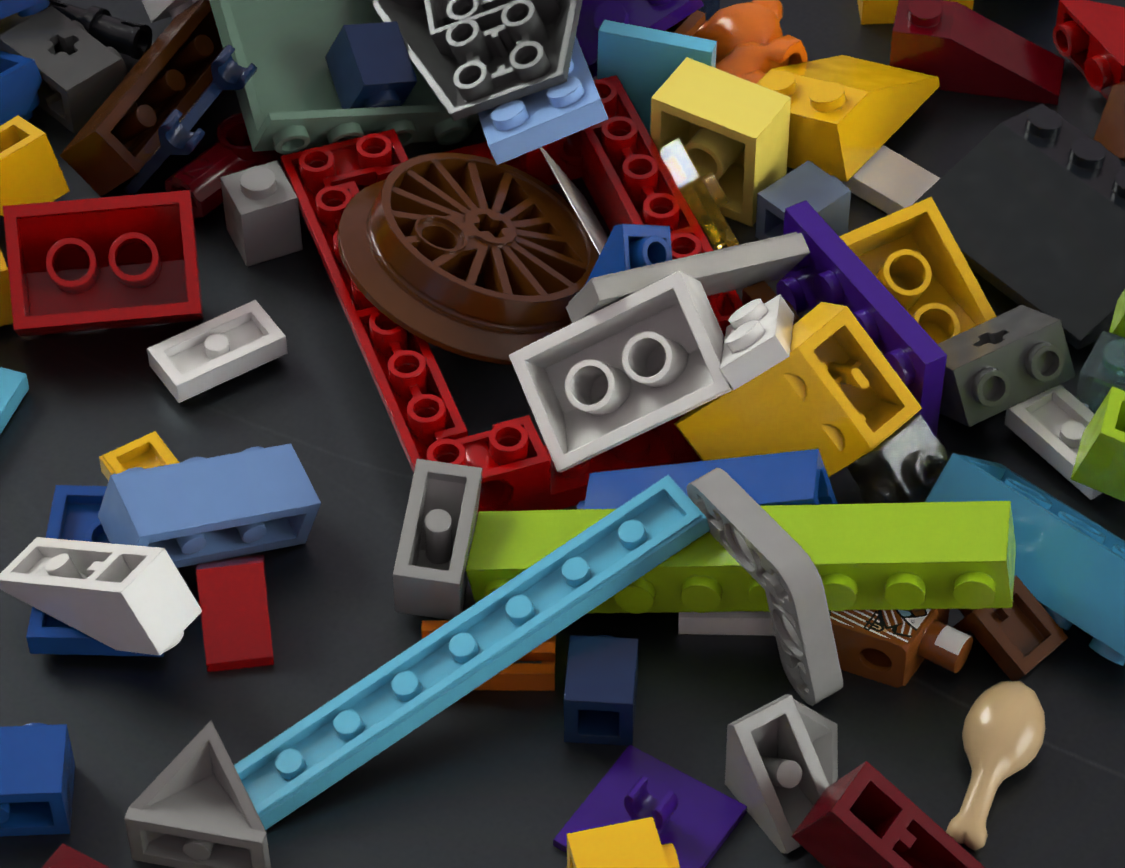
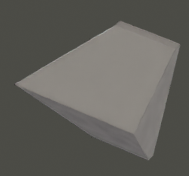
M785 694L727 725L725 785L740 803L747 806V812L781 853L787 854L797 849L801 845L791 836L825 789L838 780V724L793 699L792 695Z
M210 720L128 807L124 820L132 860L175 868H271L266 830L212 720Z

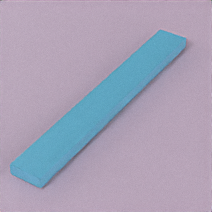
M669 475L665 476L236 763L234 767L265 830L710 531L706 516Z

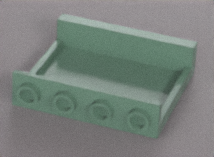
M209 0L223 49L225 46L231 45L235 48L231 56L238 65L247 68L253 63L257 67L256 73L241 90H235L253 152L276 150L280 154H291L303 149L320 147L395 129L402 146L410 143L435 141L441 145H452L466 140L480 120L478 113L454 121L413 63L412 66L417 83L402 106L342 109L325 56L343 25L383 22L374 9L373 0Z

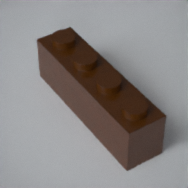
M198 0L171 21L60 154L100 197L141 170L160 146L158 129L173 110L177 109L183 113L179 118L180 121L213 81L211 64L221 53L223 46L209 0Z

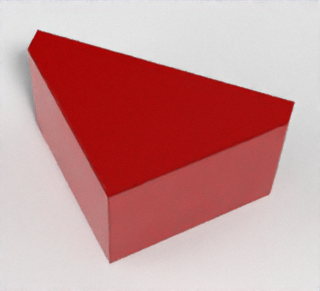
M264 555L222 559L197 564L196 577L199 604L202 609L201 622L207 672L274 665Z

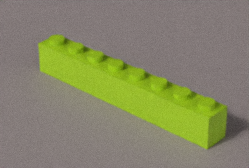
M1011 501L761 506L809 555L821 576L828 609L831 611L1013 607L1016 542ZM616 509L479 511L466 566V573L475 603ZM707 532L588 613L770 612L765 589Z

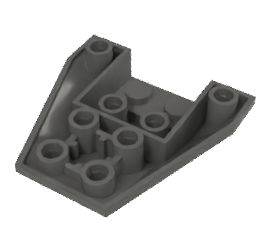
M373 0V6L383 22L397 21L411 62L452 119L457 121L567 82L583 0Z

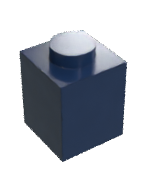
M397 21L343 25L325 56L342 109L402 106L417 83V78Z
M570 635L564 690V742L633 746L638 685V639L616 638L610 635Z

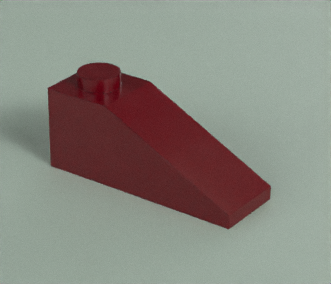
M899 0L892 31L889 66L937 76L940 87L937 90L1058 105L1065 59L958 2L946 0Z
M868 761L828 786L791 836L826 868H985Z

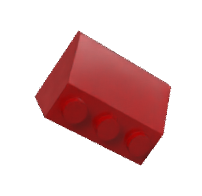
M190 190L3 206L13 328L20 337L204 320Z

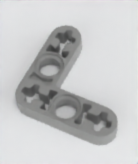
M715 468L689 483L686 487L687 495L706 516L710 528L708 532L765 589L781 663L795 691L808 705L814 706L842 689L843 677L824 585L809 555L721 468Z

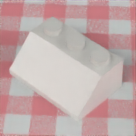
M682 271L669 275L509 354L556 471L560 473L734 390L719 369L725 337L701 282Z

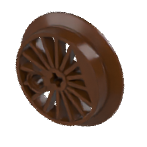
M431 153L420 155L401 163L393 169L387 179L364 188L349 201L342 213L337 233L339 253L349 276L363 295L385 316L411 334L444 350L479 361L512 365L509 354L572 324L565 307L585 286L598 260L597 249L571 203L539 179L505 163L496 165L495 160L463 153ZM486 199L491 201L489 208ZM502 206L510 209L504 214L500 213Z

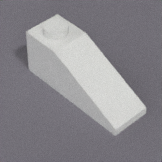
M36 537L0 573V590L117 651L160 656L181 641L184 636V630L202 612L201 607L165 548Z

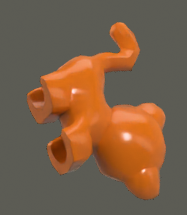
M753 0L720 9L706 20L693 35V37L717 41V69L755 84L772 68L808 62L807 52L802 41L791 35L783 36L780 26V20L783 17V6L780 0Z

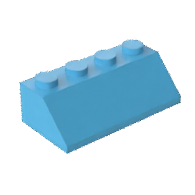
M952 453L925 502L1011 501L1016 542L1015 575H1017L1060 628L1070 630L1072 624L1076 625L1093 636L1089 643L1091 649L1106 659L1124 666L1125 541L1006 466L992 461Z

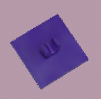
M629 745L553 839V846L567 853L568 833L653 817L661 844L673 843L680 868H705L746 815L747 806Z

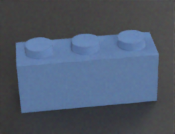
M290 443L267 448L256 446L239 453L210 458L193 457L181 463L146 469L135 467L118 474H112L108 481L98 518L110 543L165 548L176 568L305 544L321 502Z

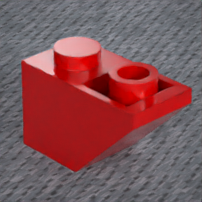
M1059 0L1056 26L1053 29V43L1057 51L1063 57L1068 58L1086 77L1091 88L1099 91L1108 100L1112 86L1125 81V7L1090 0Z

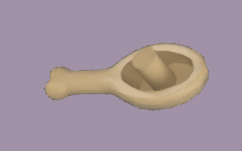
M1000 681L986 689L973 703L964 720L962 739L972 770L971 780L960 811L949 822L946 833L959 844L964 843L974 851L985 846L988 837L986 820L997 788L1003 780L1026 767L1036 757L1043 744L1046 729L1043 708L1035 691L1021 681Z

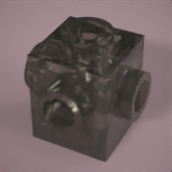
M919 414L914 415L874 450L846 467L858 484L865 504L919 503L926 501L949 459L944 445L934 436L923 416Z

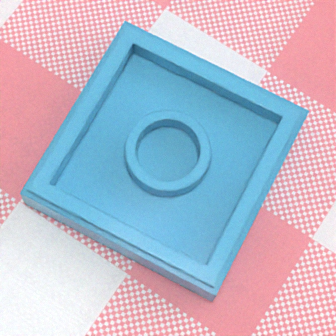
M604 20L598 31L597 79L618 76L650 134L651 97L686 57L716 68L717 41Z

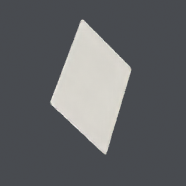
M540 147L541 152L600 255L608 239L604 229L585 196L548 153Z

